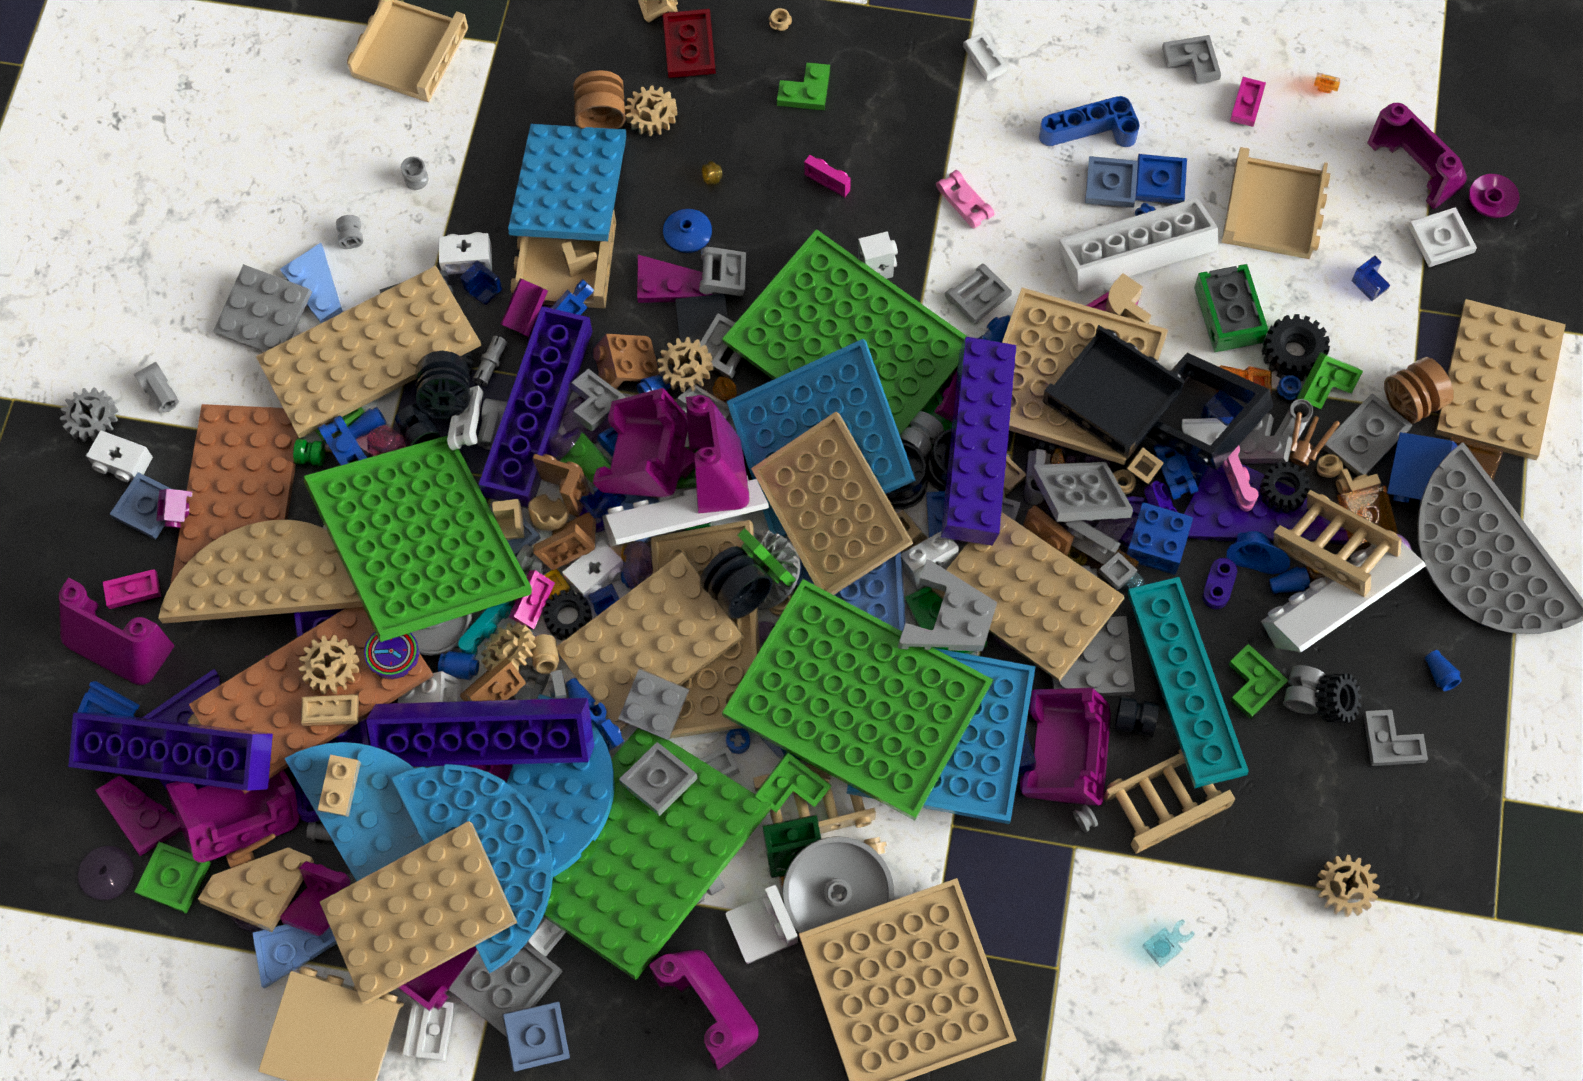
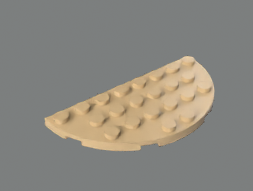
M270 520L235 529L214 540L188 561L172 582L161 605L158 619L163 624L363 607L326 529L296 520Z

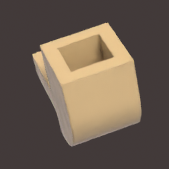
M1122 273L1110 288L1106 302V312L1149 324L1151 314L1136 305V302L1140 299L1143 287Z

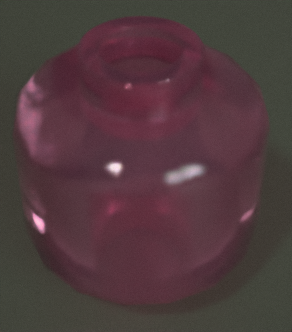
M379 426L373 429L367 436V450L373 456L406 447L403 435L389 426Z

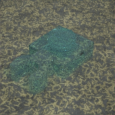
M1183 919L1174 925L1172 933L1164 927L1142 945L1160 968L1182 952L1183 948L1179 945L1180 942H1189L1195 935L1193 931L1188 935L1180 933L1179 928L1185 923Z

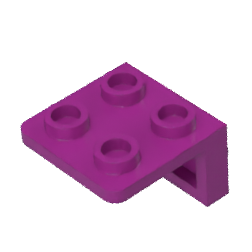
M305 861L299 867V870L307 888L283 912L280 918L284 924L320 936L330 927L320 901L350 886L351 881L343 872H336L321 864L317 865Z

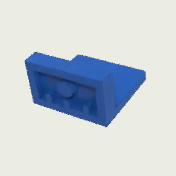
M1142 503L1125 559L1176 575L1193 518L1148 503Z

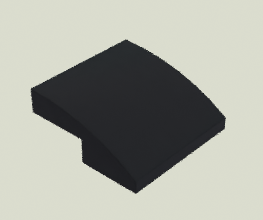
M725 294L675 299L681 343H684L687 337L690 338L691 343H694L697 339L701 342L718 313L728 318Z

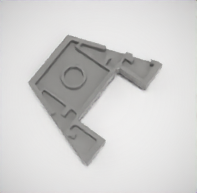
M927 559L919 584L945 592L933 630L905 623L898 648L908 649L910 646L925 647L924 650H930L931 647H948V650L983 651L997 602Z

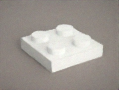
M1456 207L1410 221L1408 226L1429 267L1475 253L1477 249Z

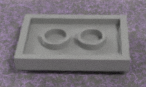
M1372 393L1332 434L1322 448L1329 454L1336 455L1343 465L1355 475L1368 474L1398 443L1399 433H1407L1411 429L1412 424Z

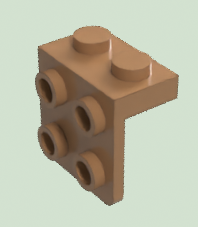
M606 334L593 349V357L597 363L599 377L615 389L623 381H641L643 378L659 375L652 342L647 336Z

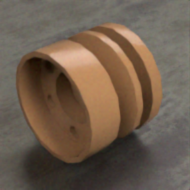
M603 70L590 71L577 77L573 83L576 125L580 129L585 127L619 129L626 121L623 101V80L617 74Z
M1429 357L1417 360L1408 365L1407 369L1397 371L1396 374L1388 376L1384 381V391L1391 408L1411 424H1415L1421 418L1429 416L1431 412L1438 411L1451 404L1454 399V391L1447 373L1440 364Z

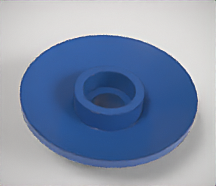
M682 209L674 212L667 218L663 226V235L666 243L672 249L682 253H692L707 245L712 235V227L709 219L702 212L694 209ZM685 225H690L691 227H690V228H684L683 226H685Z

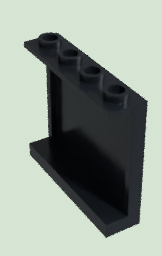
M1098 325L1093 339L1054 385L1050 383L1044 390L1043 403L1128 459L1180 395L1185 380L1177 372L1169 371L1160 365L1155 358L1140 352L1134 344L1126 343L1117 337L1116 333L1112 330Z

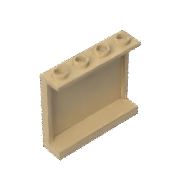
M379 0L378 8L375 14L370 16L365 32L359 36L354 52H351L348 56L347 65L351 76L429 102L468 30L465 14L456 11L454 17L451 18L399 0Z
M1240 147L1235 163L1221 243L1310 259L1313 250L1317 251L1320 243V236L1316 234L1317 229L1321 230L1324 215L1320 214L1321 208L1324 209L1327 200V194H1324L1323 191L1324 188L1328 187L1330 173H1326L1328 163L1324 162L1322 170L1251 158L1249 157L1250 149Z
M614 210L608 242L518 236L517 249L520 251L519 257L514 259V271L517 272L516 278L511 280V293H514L517 283L521 278L548 290L543 305H554L567 289L573 294L576 285L583 279L594 289L593 293L583 303L589 308H605L616 228ZM571 241L574 250L592 246L598 259L597 269L571 277L561 244Z
M301 966L300 970H292L258 1072L287 1081H377L399 1009L404 1006V1002L397 1000L398 995L387 993L368 1004H363L355 985L353 987L343 984L344 979L328 974L327 978L317 975V970Z

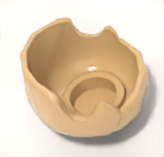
M546 494L534 497L528 503L530 520L540 530H557L563 527L569 519V512L565 503L560 498L552 501Z

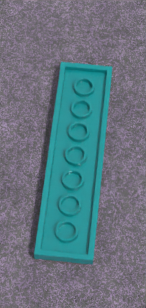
M1180 577L1128 589L1127 594L1194 788L1246 776L1249 771Z

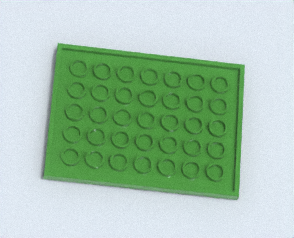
M816 229L722 338V341L774 380L864 339L867 342L900 435L905 428L911 426L910 422L915 415L926 408L958 369L959 352L965 337L968 336Z
M448 435L304 476L307 490L380 642L532 594V587L459 449L451 450L447 442Z
M802 579L723 710L722 716L915 821L989 690L993 679L933 647L930 650H924L925 647L910 646L908 649H899L898 645L903 631Z
M640 728L634 731L612 758L615 781L614 798L602 831L595 841L592 840L589 846L581 853L580 859L553 877L549 902L543 915L544 918L635 980H637L771 810L769 802H761L754 796L753 792L670 740ZM657 742L692 769L698 778L660 816L624 788L619 781Z

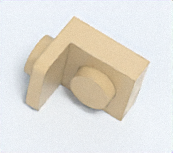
M638 0L644 19L647 22L653 21L668 11L678 12L676 7L678 4L677 0Z
M1347 468L1340 471L1336 480L1337 490L1341 495H1344L1346 502L1376 493L1381 484L1377 474L1367 476V474L1360 475L1352 481Z

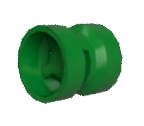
M297 439L295 441L293 449L295 464L309 462L314 466L323 465L325 459L324 441L315 440L312 443L305 439Z

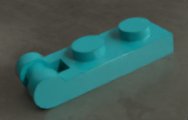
M514 600L487 608L459 639L458 645L462 653L477 656V647L485 638L488 639L491 634L495 633L497 625L503 618L507 619L515 604Z

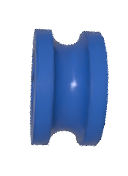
M744 728L732 729L726 735V744L732 753L742 754L749 749L750 736ZM736 735H741L745 743L741 742V746H735L734 741H731V739H736Z

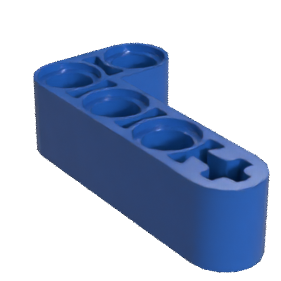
M1116 96L1045 116L1041 121L1039 140L1046 146H1054L1111 130L1118 145L1131 147L1136 143L1140 124L1129 99L1123 96Z

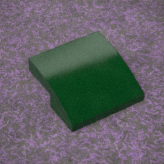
M817 815L762 826L771 878L784 876L795 856L807 845L821 839Z

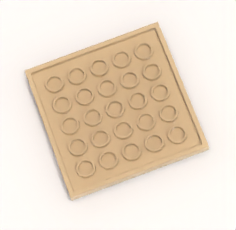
M1022 287L1002 343L1016 345L1009 430L1124 465L1126 457L1043 403L1044 390L1050 383L1054 385L1093 339L1098 325L1112 330L1116 333L1117 337L1126 343L1134 344L1140 352L1155 358L1157 361H1159L1168 329Z
M957 878L798 934L849 1081H905L1016 1041Z

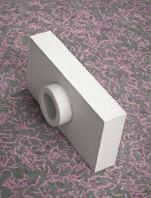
M984 32L963 42L964 49L986 81L1008 71V66Z

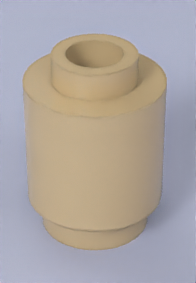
M541 634L536 636V639L533 641L536 647L531 650L533 654L532 663L537 672L550 674L557 669L559 664L557 642L553 636Z

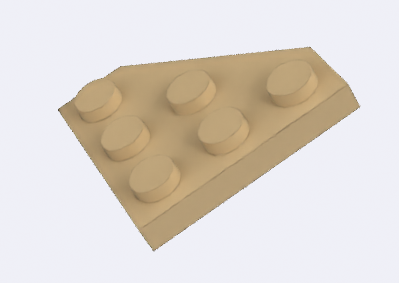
M291 848L282 849L212 875L198 900L203 905L273 932L281 919L280 916L286 910L304 880L299 867L305 861L314 863V860L311 856Z

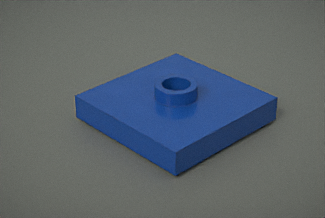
M1138 154L1135 200L1171 204L1184 202L1187 158Z

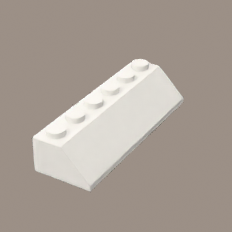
M1194 198L1059 239V244L1068 275L1077 291L1080 292L1116 281L1122 273L1130 277L1216 251L1218 227L1200 200Z
M747 476L749 504L743 509L698 513L697 488L683 491L684 496L674 498V495L658 497L659 502L649 504L648 500L633 503V509L624 510L623 506L608 509V515L602 516L609 547L767 509L769 505L757 479L749 480Z
M1401 542V554L1398 557L1386 552L1370 571L1371 590L1365 597L1326 576L1309 584L1310 588L1306 591L1292 595L1288 599L1289 602L1284 606H1278L1268 612L1269 616L1261 622L1276 648L1302 652L1426 565L1423 560ZM1371 543V546L1367 549L1359 550L1350 556L1351 560L1348 562L1356 567H1360L1377 546Z

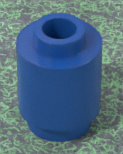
M453 651L441 653L438 662V672L442 671L457 679L472 680L473 676L478 674L479 660H476L474 654Z

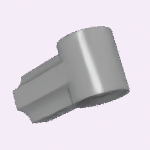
M157 362L134 374L160 413L170 412L176 408V405L179 403L177 396L168 385V380Z
M485 399L482 407L483 421L477 439L478 446L491 450L507 405L506 401Z
M1304 399L1295 400L1274 436L1289 435L1292 439L1296 421L1294 412L1299 411L1305 416L1301 418L1299 439L1313 414L1311 403Z
M1036 449L1028 452L1025 487L1022 494L1025 501L1032 505H1038L1045 499L1041 491L1032 488L1038 487L1031 473L1033 465L1050 464L1051 454H1048L1046 450Z

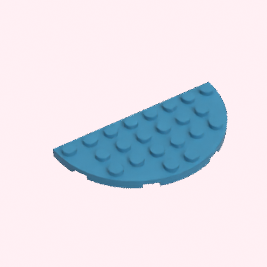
M541 694L538 696V699H555ZM592 722L595 746L589 762L513 764L507 780L508 785L526 798L542 822L551 847L553 877L580 859L581 853L589 846L592 840L595 841L607 821L613 803L615 790L613 762L602 735Z
M343 742L313 746L284 758L356 881L425 845L392 780V777L414 769L401 758L370 745ZM330 755L355 759L361 762L349 817L318 811Z
M452 764L429 768L424 766L392 777L424 844L435 840L468 821L473 823L517 921L516 924L475 945L488 972L495 971L513 958L525 946L540 924L549 902L553 881V860L548 836L540 818L521 793H518L513 787L505 783L503 779L477 768Z

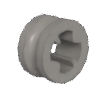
M1083 805L1081 811H1073V816L1079 827L1086 833L1089 831L1090 826H1098V822L1092 810L1087 805Z

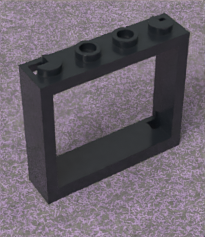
M1186 353L1172 369L1185 380L1184 383L1189 378H1192L1247 403V405L1211 445L1160 421L1155 424L1147 434V437L1155 440L1161 446H1168L1182 456L1195 459L1200 465L1205 464L1217 470L1273 407L1270 389L1190 353Z

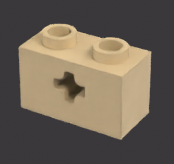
M330 755L318 811L349 817L361 764L359 760Z

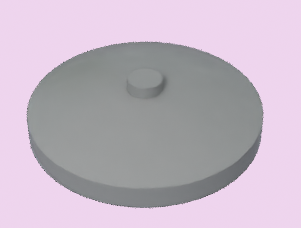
M833 836L819 839L807 845L795 856L784 877L782 897L794 928L799 933L893 901L894 884L887 864L873 848L853 838Z

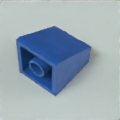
M1400 432L1387 494L1394 495V501L1409 503L1411 498L1420 500L1421 503L1424 490L1433 472L1441 461L1457 447V444L1450 440Z

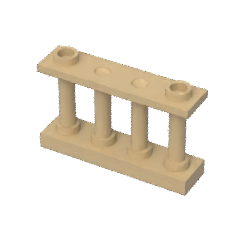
M1310 490L1307 493V509L1309 510L1292 530L1279 525L1274 531V546L1283 550L1290 557L1365 597L1371 590L1370 571L1386 552L1396 557L1401 554L1402 538L1398 537L1393 531L1385 530L1332 502L1325 495L1317 494ZM1318 515L1331 521L1315 542H1310L1301 537ZM1341 527L1354 534L1338 554H1332L1323 549ZM1363 540L1376 545L1377 547L1360 567H1356L1346 561Z
M1180 749L1178 755L1125 781L1121 778L1113 781L1107 786L1108 789L1105 792L1104 799L1106 802L1115 797L1118 799L1136 831L1130 845L1137 854L1231 807L1235 801L1232 792L1228 790L1221 793L1220 790H1216L1213 784L1202 786L1207 794V801L1200 805L1197 802L1193 803L1174 770L1175 767L1185 763ZM1163 773L1184 807L1182 809L1183 813L1176 817L1168 813L1150 781ZM1139 785L1160 819L1158 821L1159 825L1152 829L1149 826H1145L1126 793Z
M806 764L807 767L830 783L829 780L832 775L811 764ZM769 774L753 778L755 792ZM830 787L823 796L828 819L818 822L820 834L853 825L856 828L868 826L872 823L871 821L875 820V808L865 810L862 796L850 794L855 813L839 816ZM793 791L799 817L810 816L807 801ZM771 809L770 815L773 824L783 822L781 810L779 809L776 813Z

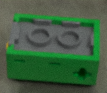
M1248 264L1239 265L1238 268L1237 266L1211 270L1209 273L1207 271L1198 273L1194 289L1214 353L1263 343L1268 332V326Z

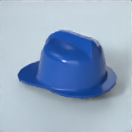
M1258 531L1238 533L1236 542L1227 549V558L1237 566L1268 574H1280L1290 567L1288 555L1283 550L1273 546L1268 537Z

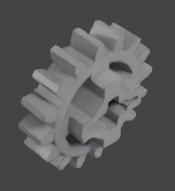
M94 387L90 393L85 388H82L81 395L73 392L74 399H66L65 402L68 404V407L61 408L64 414L60 417L64 424L63 427L74 439L80 437L83 442H86L88 437L95 441L100 430H113L114 428L110 423L118 421L115 416L118 409L114 405L115 402L112 397L108 396L104 390L99 393ZM86 411H89V413L91 414L92 418H90V417L88 416V414L86 413Z

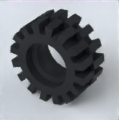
M1281 462L1277 463L1276 467L1272 465L1266 471L1260 484L1259 492L1260 495H1263V503L1268 501L1267 507L1270 509L1272 506H1275V512H1280L1281 509H1284V513H1288L1290 509L1292 512L1296 511L1298 506L1301 507L1310 490V484H1308L1310 481L1309 476L1304 477L1306 472L1304 469L1299 472V466L1296 464L1291 468V462H1286L1284 466H1282ZM1279 480L1289 481L1293 484L1295 491L1291 495H1283L1276 490L1275 483Z
M561 590V595L559 596L554 593L552 595L553 599L550 600L548 598L546 601L547 607L544 606L543 617L547 629L553 637L556 635L557 639L561 641L563 638H569L592 620L588 600L583 598L579 592L576 595L574 590H569L568 594L565 593V590ZM572 607L577 610L578 617L573 623L563 624L558 620V614L563 608Z
M1347 673L1325 674L1319 680L1321 684L1316 686L1319 692L1315 693V697H1318V701L1315 704L1316 707H1320L1318 710L1319 715H1322V719L1327 720L1329 723L1355 720V716L1359 714L1357 708H1361V703L1358 702V699H1361V694H1358L1360 687L1355 685L1357 680Z

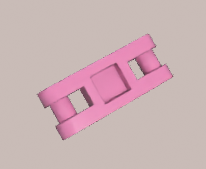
M958 170L951 172L947 179H941L936 182L939 192L973 229L981 225L982 220H988L995 215L992 207L979 197ZM954 185L958 188L955 192L951 189Z
M1238 445L1222 465L1239 508L1247 512L1253 509L1258 498V491L1250 487L1248 470L1246 467H1242L1238 457L1240 452V446Z

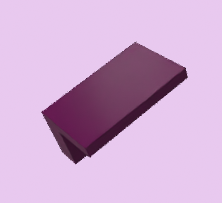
M520 278L500 324L529 337L548 290Z

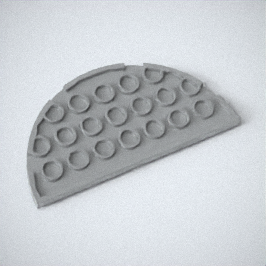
M1464 442L1459 444L1441 461L1433 472L1424 490L1418 511L1417 532L1420 553L1426 565L1425 568L1439 592L1458 611L1470 619L1487 627L1509 633L1541 634L1568 628L1582 622V597Z

